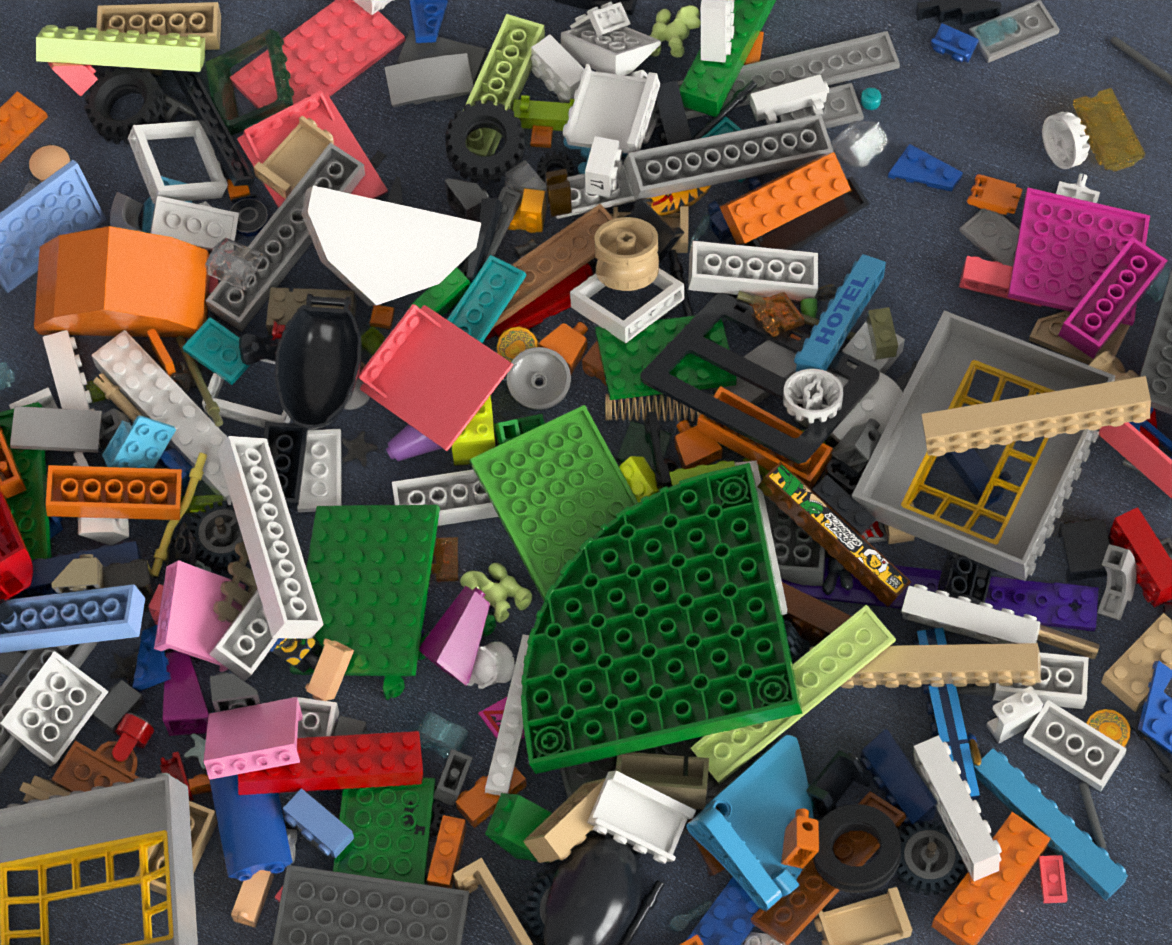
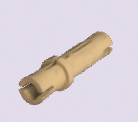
M104 373L99 374L100 379L98 377L94 379L93 383L105 393V397L108 400H112L128 416L132 423H134L137 416H143L120 392V388L114 385Z

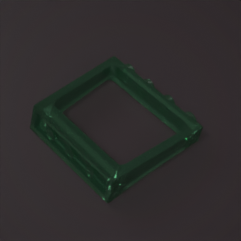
M268 29L240 46L205 62L212 102L231 135L242 132L293 105L292 96L294 91L289 85L291 75L286 69L285 62H287V56L282 50L284 41L277 31ZM267 46L277 100L239 116L233 84L230 79V69Z

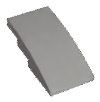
M467 53L425 58L384 67L393 107L410 103L417 105L433 100L439 102L470 94L474 87Z
M770 340L765 341L744 356V358L785 379L796 373L797 364L794 363L796 353ZM736 377L737 383L735 386L723 387L754 405L770 395V393ZM718 387V388H712V389H713L714 392L716 393L717 390L719 389V387Z

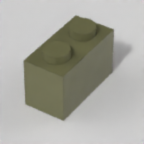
M890 308L868 310L866 323L875 360L896 357L898 341Z

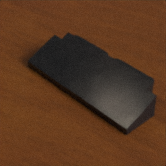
M851 176L846 179L850 186V191L747 242V244L751 247L796 251L863 209L869 203Z

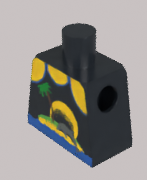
M315 635L311 639L279 638L270 651L281 660L304 673L309 668L315 671L319 656L323 651V646Z

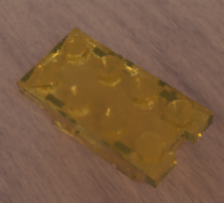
M1112 88L1099 91L1097 96L1092 98L1084 96L1073 100V106L1081 119L1080 125L1086 126L1084 132L1085 135H1089L1088 142L1094 154H1096L1095 158L1099 165L1103 164L1106 170L1117 171L1133 166L1140 159L1144 158L1145 152Z

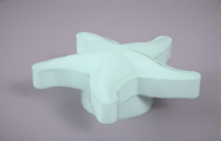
M192 734L191 737L195 740V747L186 752L184 756L186 759L190 757L198 758L202 769L206 770L204 764L206 740L196 734Z

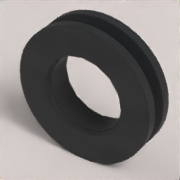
M862 804L845 805L832 810L818 823L819 851L813 857V861L820 876L834 888L850 893L869 892L886 884L897 871L901 859L900 835L894 822L882 811ZM864 831L870 833L878 840L880 852L869 864L849 866L840 862L833 853L835 841L844 833Z

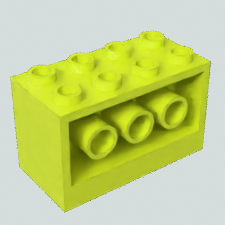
M491 395L452 444L454 466L470 464L471 458L496 447Z

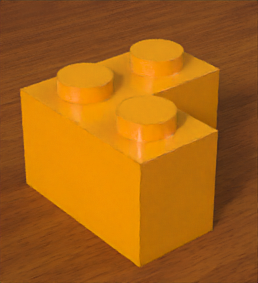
M524 188L522 201L508 230L521 229L530 233L543 232L547 211L545 191Z

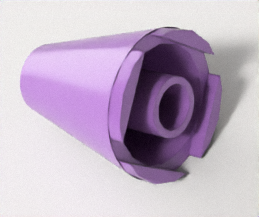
M409 424L388 442L389 447L386 448L392 460L396 458L397 461L442 449V447Z

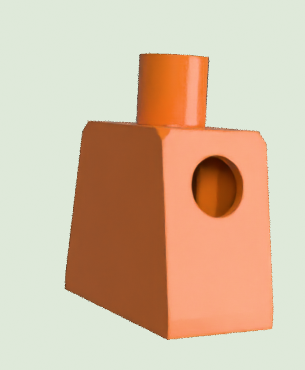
M578 322L574 328L563 323L538 343L539 347L548 348L560 354L567 362L572 374L587 350V339L584 335L588 328L582 322Z
M683 420L676 425L680 433L675 436L674 444L683 469L695 468L698 465H708L722 458V447L719 443L697 431V425L691 427L687 420Z
M797 809L794 819L785 829L781 864L803 869L819 851V826L816 819L809 818V810Z

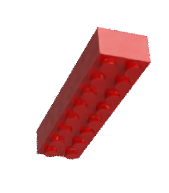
M419 731L297 738L299 763L237 774L238 795L298 792L301 788L304 791L419 785L422 784L423 777Z

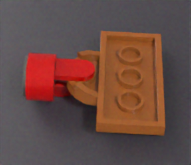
M125 714L115 730L120 736L118 741H108L102 744L95 752L75 741L51 781L70 792L91 791V788L97 786L111 787L116 782H134V779L140 777L134 775L138 765L133 749L135 746L145 748L154 733V727L147 720L136 714Z

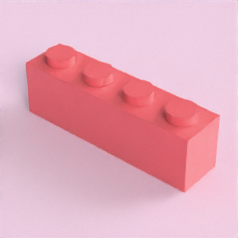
M976 256L966 257L959 284L960 288L1039 307L1042 306L1008 297L1012 266L1004 265L998 261L983 260Z

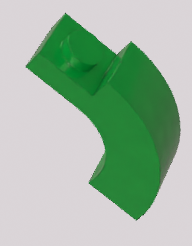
M543 414L495 423L494 429L498 445L545 424Z

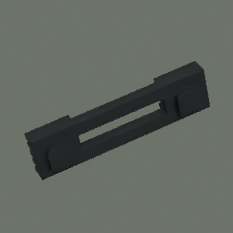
M656 411L648 412V422L644 421L646 435L650 433L658 470V475L655 473L657 488L659 486L661 488L666 486L669 488L671 487V478L668 464H664L657 413Z

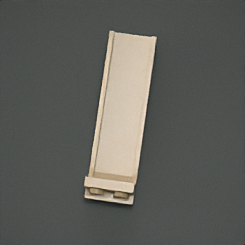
M482 858L453 874L455 886L458 890L472 893L481 884L516 945H533Z

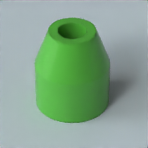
M813 298L801 300V313L816 318L818 312L817 300Z

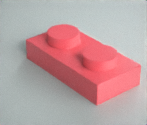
M1063 855L1039 856L1043 903H1066L1068 899Z

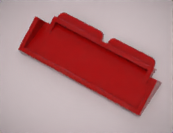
M586 263L491 329L486 340L497 336L499 339L503 332L510 328L522 327L530 329L543 322L547 317L554 316L570 308V292L585 282L590 276H593L591 266Z

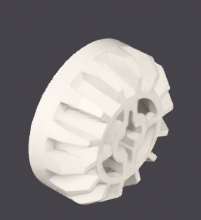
M1060 112L1047 117L1042 129L1046 152L1053 163L1062 169H1069L1082 164L1090 148V145L1087 143L1089 135H1085L1084 132L1086 126L1080 125L1081 119L1070 112Z
M820 369L801 370L791 375L784 385L783 404L787 407V412L792 416L796 415V419L799 421L808 418L810 424L814 423V419H819L822 423L827 420V417H835L837 411L842 407V384L833 374ZM823 398L827 401L828 405L822 404ZM797 403L803 404V408L799 407Z

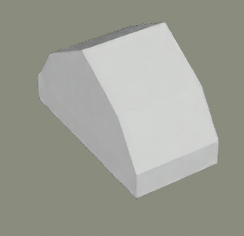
M311 186L306 190L302 209V217L320 261L368 306L379 305L439 284L476 248L481 223L317 186Z

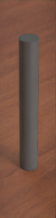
M1081 783L1079 788L1096 845L1105 849L1106 843L1088 783Z

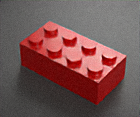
M1137 507L1116 517L1109 533V542L1111 545L1128 549L1133 554L1136 562V584H1139L1142 588L1145 600L1148 603L1150 602L1154 608L1163 604V602L1172 600V560L1139 508Z

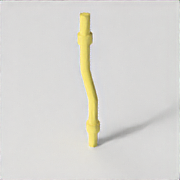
M199 453L194 468H191L189 474L190 481L181 502L180 520L191 504L198 481H201L204 472L202 470L208 456L204 453ZM170 520L168 522L159 549H156L153 556L155 560L150 575L158 577L163 561L167 559L168 545L170 544L174 529L180 520Z

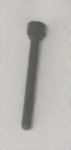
M1114 36L1111 38L1113 45L1172 86V76L1118 37Z

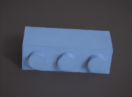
M302 788L283 807L284 819L292 827L297 825L302 830L301 834L310 842L312 840L316 841L319 844L318 848L327 856L331 854L336 858L354 839L353 832Z

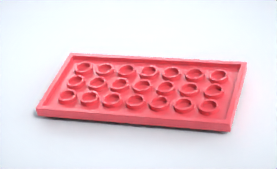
M335 0L230 77V82L268 118L319 91H322L323 94L327 93L329 97L405 42V36L379 11L370 15L353 0Z

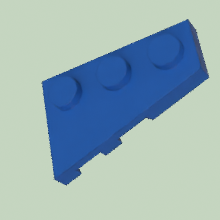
M409 0L415 42H436L448 0Z
M909 144L888 173V178L906 179V182L914 183V181L920 182L928 187L952 192L962 178L963 172Z
M158 625L143 630L141 634L133 688L137 691H142L171 679L170 673L166 669V666L169 665L168 658L165 657L164 651L154 649Z

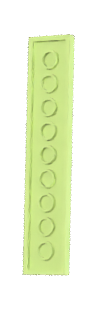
M865 605L793 664L803 714L706 735L691 747L692 751L697 757L709 758V772L720 784L896 641L895 637L871 609Z

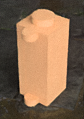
M324 639L323 644L325 646L311 681L305 686L306 691L312 694L315 700L321 701L335 699L354 652L353 649L337 641Z
M260 870L251 879L243 881L231 913L234 922L256 928L274 879L273 873Z

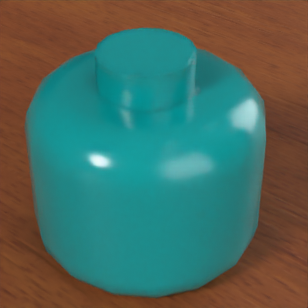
M866 88L861 94V105L867 110L877 109L881 104L880 91L876 88Z

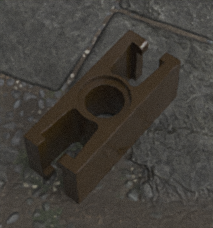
M566 169L546 172L547 201L550 204L551 217L572 213L571 186L569 180H567Z

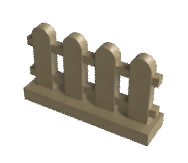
M239 542L235 546V552L241 556L239 562H230L228 565V572L233 575L232 581H225L220 587L221 592L226 595L224 601H217L213 605V610L219 615L218 620L221 622L227 620L232 624L241 612L231 606L232 601L234 600L240 604L242 610L258 589L253 571L245 566L247 561H250L244 542ZM240 581L249 586L248 592L238 586Z

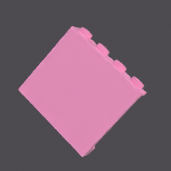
M176 561L166 566L154 649L164 651L170 648L220 665V672L228 670L227 667L209 655V653L231 625L227 620L225 622L218 620L219 615L214 612L213 605L217 601L225 600L226 595L221 592V584L232 580L181 561ZM239 583L238 586L245 590V585ZM233 600L231 606L241 611L242 606Z
M288 698L210 713L208 716L204 764L209 780L299 763L297 732L298 721L302 720L303 715L298 698Z

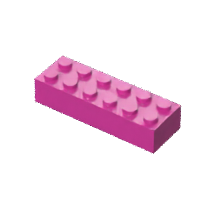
M1132 237L1063 323L1058 336L1094 359L1161 274L1168 260Z

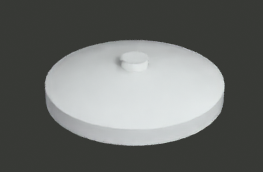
M879 372L880 376L876 384L830 434L838 443L851 428L867 423L870 418L879 422L880 427L877 431L881 435L883 434L903 394L900 387L891 378ZM841 376L836 377L841 382L842 387L849 381Z

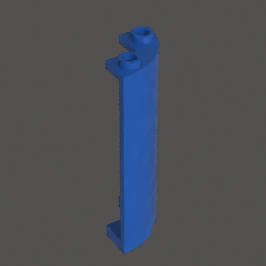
M237 774L210 779L228 877L246 881L251 879L260 870L270 871L271 873L284 871V868L292 863V857L279 793L238 795Z

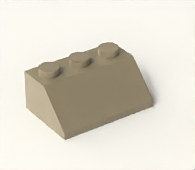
M92 554L80 555L79 559H73L52 582V588L58 594L106 588L105 567L96 557L93 558Z

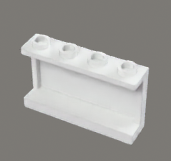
M611 771L606 776L587 823L594 826V831L604 835L607 832L614 836L613 840L621 844H626L627 842L634 846L633 849L642 854L648 852L654 855L653 859L655 861L666 864V862L675 861L676 857L673 856L674 850L687 819H693L696 810L618 771Z

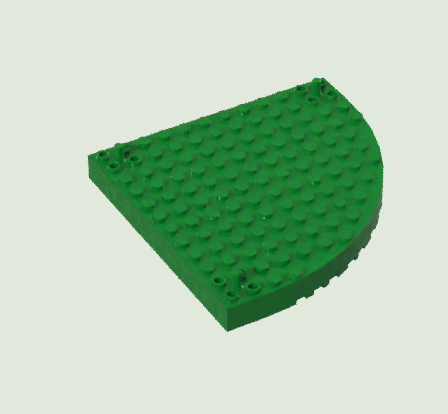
M750 463L679 481V484L668 488L666 486L659 489L660 492L649 497H643L640 499L641 502L632 507L627 506L615 515V519L608 524L604 523L600 527L601 530L593 537L590 536L579 547V551L573 559H569L563 566L557 581L548 589L541 610H538L536 614L537 619L534 628L531 629L527 641V653L523 661L524 668L521 680L522 718L529 765L535 774L803 714L755 478Z

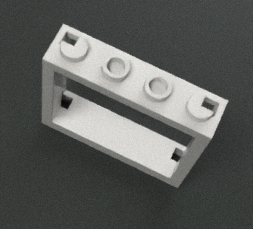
M199 121L133 125L128 140L153 204H155L157 196L180 201L222 198L228 186L227 179L223 176L221 164L215 156V150ZM194 137L211 182L164 186L147 140Z
M659 268L658 276L652 283L664 291L625 320H622L589 299L605 287L597 278V275L594 274L570 292L571 308L627 343L684 300V283Z
M267 359L260 360L267 363L275 364V361ZM213 373L208 390L213 401L218 404L221 417L265 428V422H290V418L284 410L281 416L217 399L224 379ZM203 400V401H202V405H203L204 411L207 413V411H206V409H205V405H206V404H205V402H204V400Z

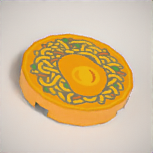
M510 328L503 332L499 338L497 354L512 362L521 352L539 347V342L536 336L526 328Z
M1103 709L1096 711L1089 717L1086 723L1123 747L1126 746L1130 738L1128 721L1122 714L1114 710Z

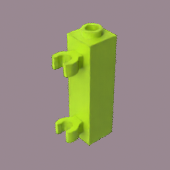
M521 95V100L514 99V117L520 119L522 128L532 129L533 125L553 127L555 131H563L564 125L569 120V109L571 106L573 107L575 100L570 99V103L531 101L530 96Z

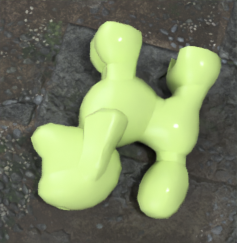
M692 5L682 7L677 12L675 20L668 24L671 18L670 11L667 9L660 10L656 15V23L652 27L650 37L661 42L668 41V46L671 47V55L676 58L682 57L684 55L682 41L688 37L691 29L699 28L701 25L699 9ZM660 45L655 51H653L650 55H651V56H658V55H660V53H661V45Z
M492 563L488 568L491 577L499 580V583L491 582L479 571H468L460 579L463 587L467 586L471 589L477 587L486 594L484 599L495 609L494 618L499 623L505 621L510 615L507 609L511 608L506 601L507 597L514 598L516 607L519 610L526 609L532 600L531 591L521 587L514 577L508 576L505 567L499 563Z

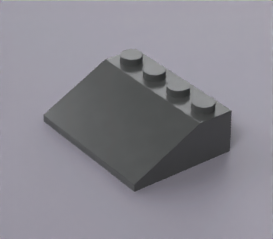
M764 495L781 579L799 585L823 586L827 551L814 541L806 531L798 526L769 497Z

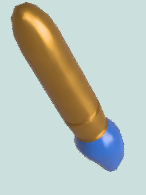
M968 733L967 739L972 761L976 766H980L981 756L976 743V737L972 733Z

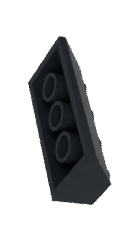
M265 422L263 438L267 439L289 509L299 505L308 429L294 423Z

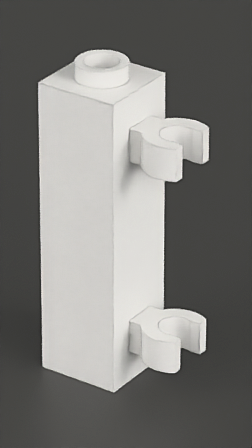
M819 74L751 93L750 106L756 121L766 119L767 125L776 124L777 115L812 106L816 116L823 114V103L826 102L829 87L826 81L823 82Z

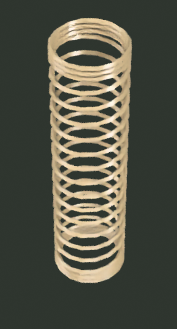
M606 394V421L612 420L613 403L616 421L619 418L620 404L623 421L626 418L627 405L630 421L633 417L634 406L637 421L640 416V407H642L643 421L646 420L647 405L649 412H651L650 396H646L645 414L643 396L639 397L638 415L636 397L632 398L630 415L629 398L625 399L624 414L622 399H618L616 413V401L610 400L609 395ZM661 394L658 412L657 396L653 395L652 412H654L655 404L658 421L660 420L661 403L663 419L666 421L668 402L670 420L673 421L676 400H673V409H671V398L667 396L665 410L664 397ZM676 401L677 420L680 421L682 404L680 403L678 410V401ZM683 405L684 420H687L689 407H686L685 411V405ZM690 408L691 421L693 422L695 417V410H693L692 412V409Z

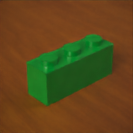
M456 267L439 284L428 288L408 308L413 304L420 309L423 305H426L443 316L463 297L471 282Z

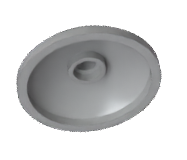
M543 347L530 348L518 354L511 362L513 366L507 373V385L510 394L520 405L533 410H544L557 405L567 395L571 384V373L567 362L557 352ZM537 380L543 381V384L540 386L535 383Z

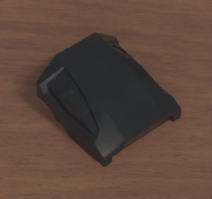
M952 553L942 568L938 590L949 593V597L958 599V596L969 598L973 604L985 603L991 576L995 569L969 559L966 556Z

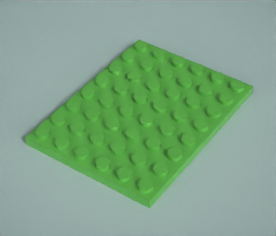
M585 405L473 457L469 461L543 600L550 586L554 585L560 576L563 566L569 559H573L578 553L579 547L590 536L593 537L600 531V527L604 523L608 524L615 519L616 514L627 506L632 507L638 503Z

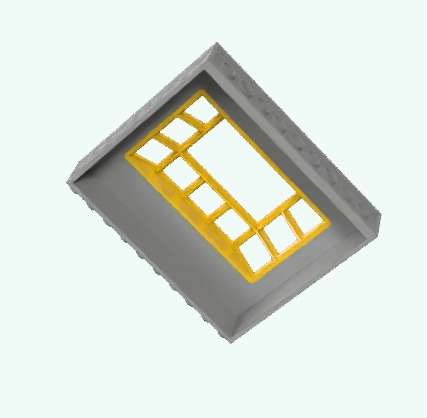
M944 311L852 494V498L875 517L876 521L1026 581L1027 576H1032L1036 568V563L1034 562L1037 555L1041 557L1046 545L1044 541L1046 537L1052 535L1055 526L1053 522L1055 518L1061 516L1064 508L1062 503L1064 499H1069L1073 489L1071 484L1073 480H1078L1081 473V468L1079 467L1082 461H1087L1090 454V449L1088 448L1091 442H1096L1099 431L1085 429L1079 430V432L1074 434L1061 433L1051 438L1044 437L1035 457L1013 449L1016 441L1006 445L978 504L975 505L924 484L937 456H928L922 414L959 408L964 403L968 405L983 404L984 402L967 396L977 369L999 377V382L991 402L1000 400L1007 381L1028 388V396L1036 395L1037 392L1042 394L1115 381V375ZM1009 456L1031 464L1021 487L999 479ZM994 486H999L1017 494L1006 517L984 508ZM920 491L943 500L934 514H929L910 506ZM950 503L973 512L963 527L940 518ZM982 515L1002 523L995 539L971 531L979 516Z
M160 773L155 778H136L134 782L130 783L116 782L111 787L97 786L91 788V791H73L67 796L53 795L47 800L34 799L29 800L28 804H9L7 808L0 809V945H9V940L12 938L41 937V945H49L48 902L141 884L144 940L120 945H198L187 785L168 773ZM163 841L165 866L149 873L147 849ZM139 850L140 875L115 880L114 855ZM105 857L106 882L81 887L80 862ZM71 864L72 889L47 894V868ZM38 870L39 895L8 896V871ZM165 875L167 900L150 907L149 883ZM39 903L40 929L9 930V905ZM167 909L169 935L152 938L151 916Z

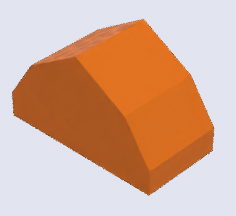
M111 226L59 235L39 248L34 329L39 335H51L68 330L69 335L117 336L123 330H126L131 337H148L147 331L154 329L159 337L183 336L184 338H191L207 321L208 317L206 299L209 297L211 256L206 249L173 237Z

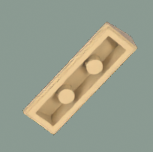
M1040 625L1037 641L1091 659L1096 658L1099 644Z

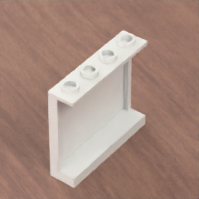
M586 64L584 72L582 71L580 74L579 88L574 93L575 101L573 107L571 106L569 109L568 123L563 128V136H565L568 145L591 148L594 136L618 140L619 149H622V153L640 151L660 87L657 73L649 72L646 79L591 71L590 65Z

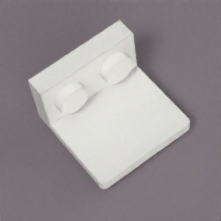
M609 2L602 5L601 9L594 7L588 10L587 16L583 14L575 18L576 22L570 25V27L574 29L592 23L599 37L627 27L631 23L621 2L616 4Z

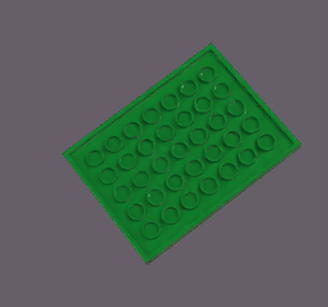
M344 505L316 507L306 568L323 621V626L316 632L315 637L323 648L325 646L323 644L324 639H329L354 650L344 675H416L440 512L438 505ZM290 666V673L293 675H313L314 673L312 668L303 673Z

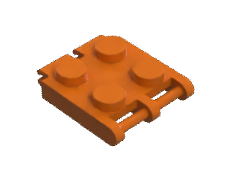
M980 174L976 175V183L971 188L972 194L968 197L967 203L999 214H1015L1022 189L1016 187L1017 184Z

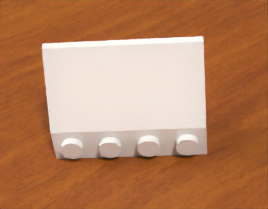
M592 23L561 32V46L583 67L589 64L590 68L596 70V72L625 76L631 74L661 45L660 40L628 27L599 37Z
M54 651L1 721L0 725L30 752L49 766L56 764L109 691Z

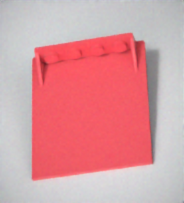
M322 91L245 129L243 135L237 138L238 143L254 167L258 162L261 164L265 162L297 127L301 116H304L306 119L311 118L315 121L317 127L321 130H327L332 134L335 146L364 164L365 176L351 194L376 199L388 193V189L327 93L323 94ZM263 183L279 208L285 201V198Z
M413 304L359 373L358 378L363 382L360 387L362 392L448 451L512 368L513 364L426 305H423L420 309Z

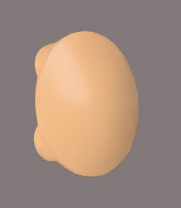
M48 145L39 148L33 153L29 161V168L31 173L40 182H43L68 164L70 158L63 148Z

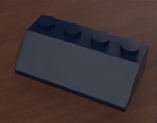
M887 729L883 730L862 750L861 765L866 771L869 770L871 772L876 787L879 790L882 789L886 794V801L905 813L906 819L902 825L904 827H913L914 823L917 822L921 825L923 821H929L934 818L938 802Z

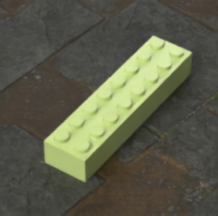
M506 14L466 105L470 104L473 106L475 101L480 100L481 104H487V100L493 101V105L496 106L498 103L505 105L506 111L508 109L513 111L514 99H519L532 69L531 47L545 38L544 25ZM480 128L467 136L465 144L468 150L475 155L482 157L492 156L502 135L490 128Z
M46 25L36 37V61L200 72L205 62V38H200V35L190 34L188 37H184L178 33L159 35V32H147V34H139V31L136 30L122 33L117 29L98 31V28H86V30H78V27L75 26L61 29L56 25Z

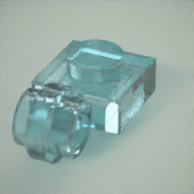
M1007 17L1002 20V25L999 26L997 21L994 20L978 26L977 32L987 47L1003 41L1005 38L1004 32L1007 34L1015 32L1017 30V21L1012 19V17Z

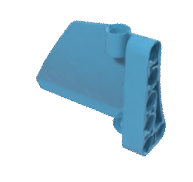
M790 735L783 736L706 804L704 810L686 825L692 837L723 865L755 904L764 911H767L781 897L787 896L799 886L797 877L803 869L781 864L786 827L794 819L797 809L809 810V818L814 819L811 799L806 792L809 786L799 743L796 737Z

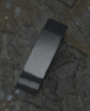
M838 459L831 460L825 469L826 475L848 494H853L861 478L859 473ZM832 469H840L839 472H832ZM853 481H856V482H857L856 485H853V486H850V485H849L850 482H853Z

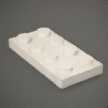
M157 196L150 233L173 237L206 250L232 254L239 213Z
M341 429L308 430L299 505H297L298 512H316L317 506H342Z

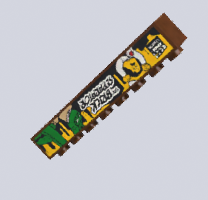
M781 461L757 486L764 495L769 497L798 526L806 531L814 541L819 543L829 555L834 557L887 607L911 583L903 573Z

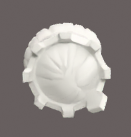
M491 642L484 647L479 646L468 685L472 686L476 683L478 688L483 689L495 683H507L510 681L515 668V661L510 648L502 642Z

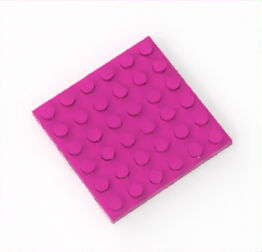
M1027 188L1008 297L1073 312L1132 237L1146 245L1150 215ZM1137 304L1122 324L1133 325Z

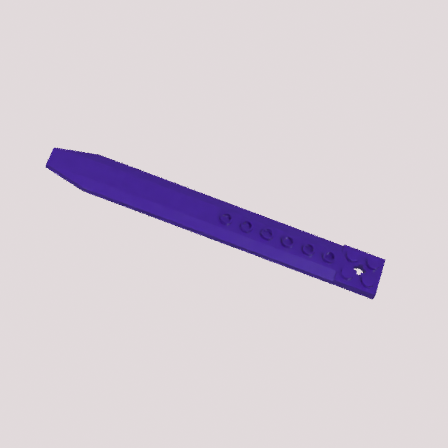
M826 558L824 581L829 573L828 561L830 558ZM894 565L911 583L894 600L889 608L902 609L908 587H914L915 584L928 588L927 591L936 593L942 571ZM853 575V587L851 590L846 591L841 586L839 576L835 590L830 595H826L823 592L822 586L799 585L781 579L783 583L816 599L887 607ZM991 576L985 603L992 605V609L1001 611L1002 608L1015 612L1014 615L1023 617L1024 614L1037 618L1036 621H1039L1040 625L1095 632L1099 588ZM1077 603L1080 608L1077 611H1072L1073 609L1069 607V604Z

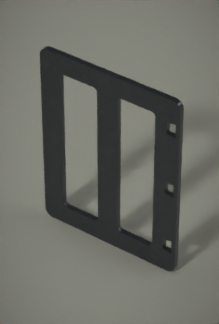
M718 293L640 375L643 384L795 463L802 464L813 455L876 384L880 373L878 369L839 350L827 370L849 380L843 387L841 409L837 411L835 417H827L825 422L821 423L819 419H814V423L810 424L798 438H792L669 374L687 354H693L783 400L784 385L787 379L704 338V336L720 319L726 318L797 354L798 351H802L806 338H810V335L726 293ZM738 306L746 311L742 313L736 310V307ZM791 334H794L800 337L801 339L798 341L790 336ZM847 362H850L856 365L857 367L854 369L846 364ZM823 398L822 404L828 405L827 401ZM797 403L799 407L803 408V404Z

